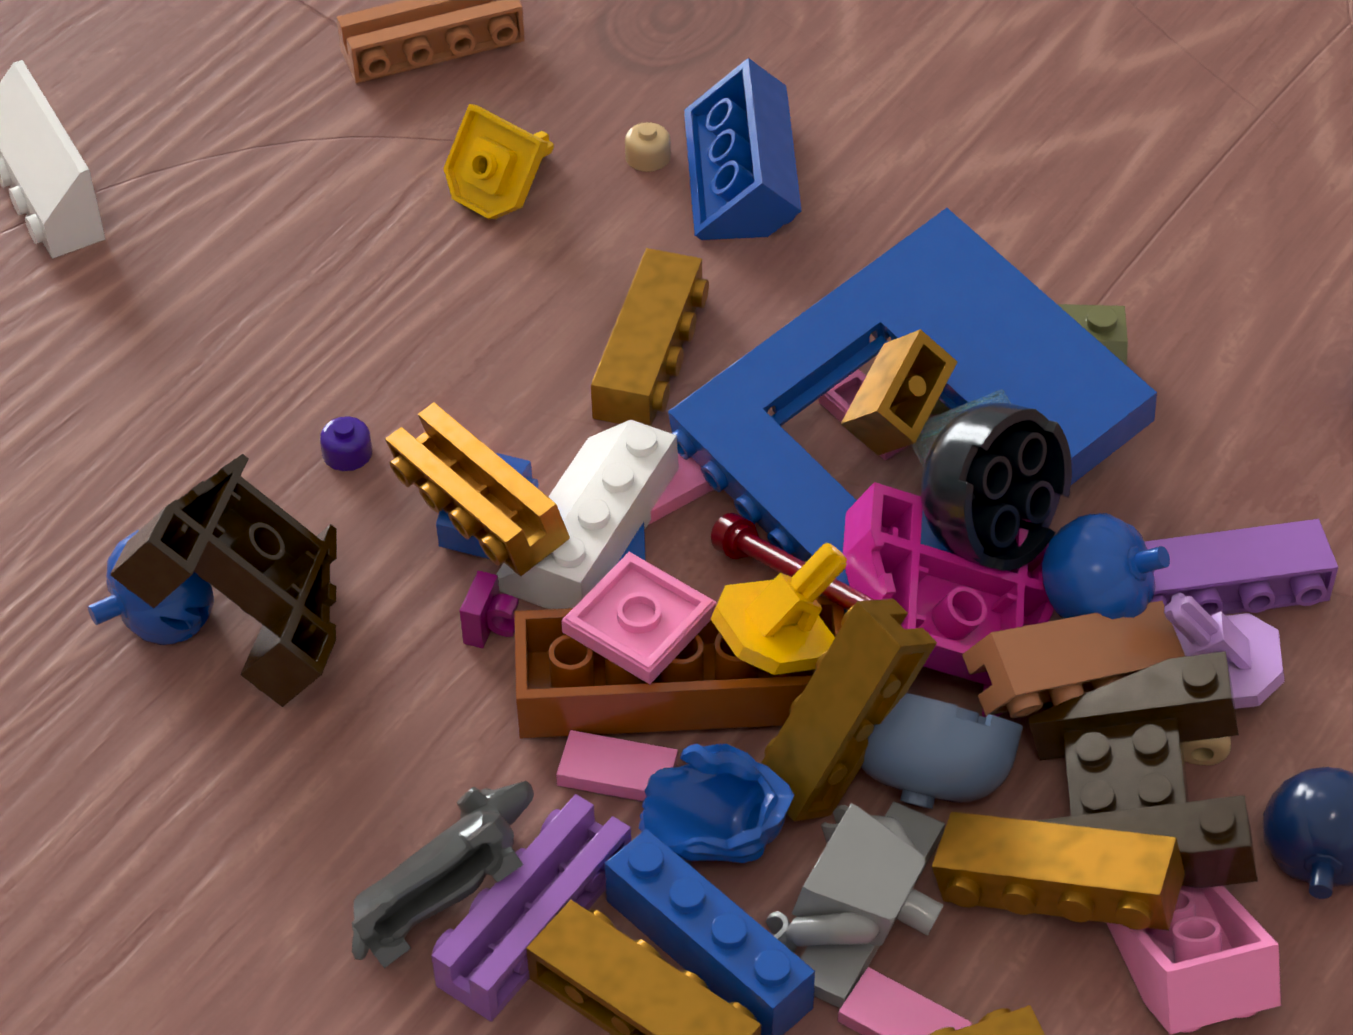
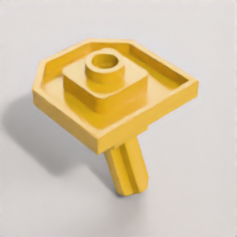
M469 104L443 168L452 199L488 219H497L522 208L542 158L553 152L554 144L549 141V134L539 131L533 135L478 105Z
M825 543L793 577L779 573L774 580L725 585L712 614L711 621L736 657L773 675L813 670L819 657L829 649L835 639L819 616L822 607L816 599L846 568L847 559L835 546Z

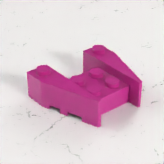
M874 482L846 512L843 555L847 559L845 570L849 586L875 600L895 599L908 612L901 626L904 629L923 628L937 642L923 665L924 667L984 684L983 691L992 686L988 672L970 675L962 654L991 632L1049 622L1054 608L1046 595L1042 576V562L1048 545L1030 563L1010 571L985 567L970 562L956 554L921 544L923 511L921 496ZM1019 528L1016 536L1018 546L1022 545L1029 530ZM982 709V717L987 718V716L984 713V710ZM1002 713L994 714V716L999 717Z

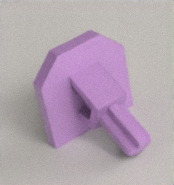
M1183 593L1173 595L1171 602L1164 607L1165 616L1172 623L1185 656L1226 651L1235 709L1260 706L1285 682L1278 629L1250 613L1225 616L1220 611L1210 616L1193 597L1185 596Z

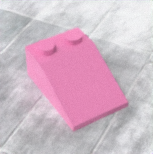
M1181 886L1169 931L1152 928L1135 930L1121 924L1107 923L1145 1005L1170 1035L1179 1032H1193L1202 1026L1232 1018H1247L1259 1011L1281 1006L1279 944L1224 886L1207 888Z

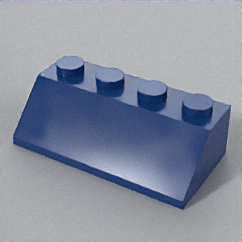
M747 58L684 110L694 234L700 240L769 237L780 227L790 223L802 211L787 86L754 61Z

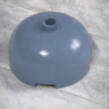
M906 693L883 722L874 725V730L868 737L869 744L861 768L876 781L902 790L900 801L933 809L935 799L956 803L976 801L996 791L1009 776L1016 758L1023 726L994 715H987L986 718L979 716L977 712L960 708L955 704Z

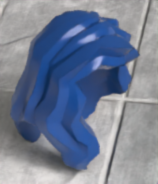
M726 743L710 746L699 744L687 746L683 749L680 757L687 764L680 767L657 770L655 774L649 777L647 787L644 790L646 798L641 806L644 810L640 815L639 830L642 833L645 829H648L683 860L745 863L757 860L763 855L766 845L771 843L780 833L785 816L794 797L790 786L768 766L758 763L748 753Z

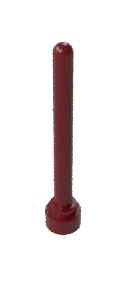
M736 513L724 514L715 522L712 528L711 543L713 547L732 559L750 556L775 571L793 577L806 563L759 538L755 525L750 520ZM837 579L820 594L847 610L854 606L857 601L875 600Z

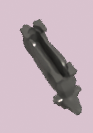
M522 781L494 790L489 788L481 790L476 787L470 788L457 801L461 811L459 821L410 856L387 876L362 891L354 900V921L352 922V953L356 960H363L370 949L381 965L386 968L411 949L404 938L415 925L474 893L482 884L486 875L492 876L494 880L499 882L520 868L523 863L512 849L514 832L510 825L516 821L532 802L534 797L532 785L527 781Z

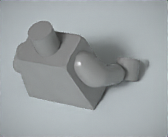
M851 803L849 807L840 805L833 811L836 824H829L827 822L821 824L827 845L801 889L792 911L796 918L790 923L785 914L776 911L772 912L766 919L767 926L775 934L773 936L792 952L796 950L797 946L840 944L882 946L896 919L928 936L944 905L914 889L927 861L923 854L917 850L899 820L894 817L869 815L860 807Z

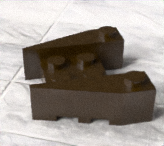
M242 454L221 468L209 479L193 487L184 496L164 507L129 539L110 576L153 609L186 581L193 572L238 605L245 613L251 615L262 624L240 675L283 707L323 674L336 642V625L330 622V607L336 603V586L330 583V564L337 559V528L330 524L317 536L241 477L249 460L248 457Z
M1226 651L1164 660L1029 717V725L1039 759L1048 760L1066 757L1071 816L1037 820L1038 822L1176 837L1185 871L1182 886L1207 888L1258 882L1245 795L1189 802L1182 742L1239 735Z

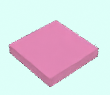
M628 552L562 619V632L646 683L651 684L709 623L717 602L633 553Z

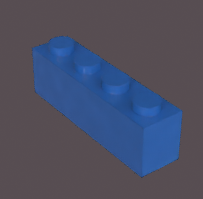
M645 829L605 862L607 902L686 971L699 976L711 992L729 1004L737 1002L751 1011L757 1022L761 1024V1035H784L813 1009L815 970L648 829Z

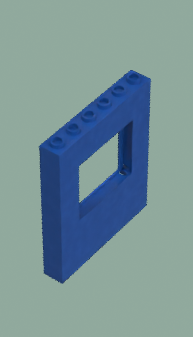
M945 208L668 411L671 434L677 435L678 454L686 460L692 457L701 466L702 474L709 485L717 492L724 490L734 500L738 513L753 524L757 523L767 533L770 544L807 562L825 543L832 544L843 553L846 512L857 500L781 426L878 355L883 344L889 342L886 340L891 337L892 341L921 329L958 361L939 397V400L957 416L972 407L999 402L1036 409L1048 420L1058 422L1067 438L1072 463L1071 485L1155 421L1157 392L950 209ZM870 335H872L875 338V340L871 343L869 339ZM771 407H772V411L775 413V414L772 415V416H770V415L768 414V410H769ZM922 511L921 544L949 552L932 533L926 521L924 511ZM844 569L836 579L849 585L846 570Z

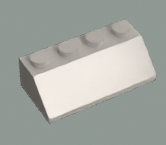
M23 60L12 64L0 82V184L3 188L10 185L9 194L18 215L27 214L25 222L32 240L35 244L43 242L53 259L105 240V235L89 168Z
M630 419L589 437L549 495V498L557 504L570 539L521 577L503 563L496 574L499 580V591L546 609L574 608L617 564L643 522L646 529L651 521V510L679 469L677 435Z

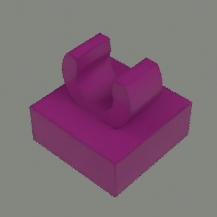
M478 570L459 610L463 644L484 648L491 631L505 637H513L515 634L514 611L517 609L519 599L508 594H500L499 580L496 574Z

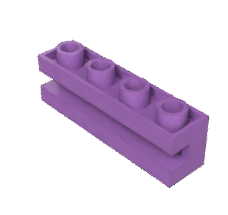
M1319 519L1144 541L1147 549L1164 546L1170 557V564L1167 568L1154 571L1156 589L1151 602L1163 601L1166 606L1171 602L1173 595L1183 593L1185 596L1193 597L1210 616L1220 611L1224 615L1242 612L1258 613L1272 608L1294 605L1310 606L1319 602L1330 601L1338 571L1337 562Z
M577 794L570 799L562 810L555 809L544 821L540 834L528 848H521L515 852L523 865L501 881L496 882L491 889H483L473 900L469 914L455 929L446 930L437 940L431 955L436 986L492 1022L529 979L527 946L570 900L589 910L606 890L605 862L631 842V827L613 816L604 826L597 823L594 816V805Z

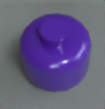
M344 416L331 420L323 427L320 433L322 457L328 466L339 471H353L369 462L372 456L370 431L364 422L358 418Z

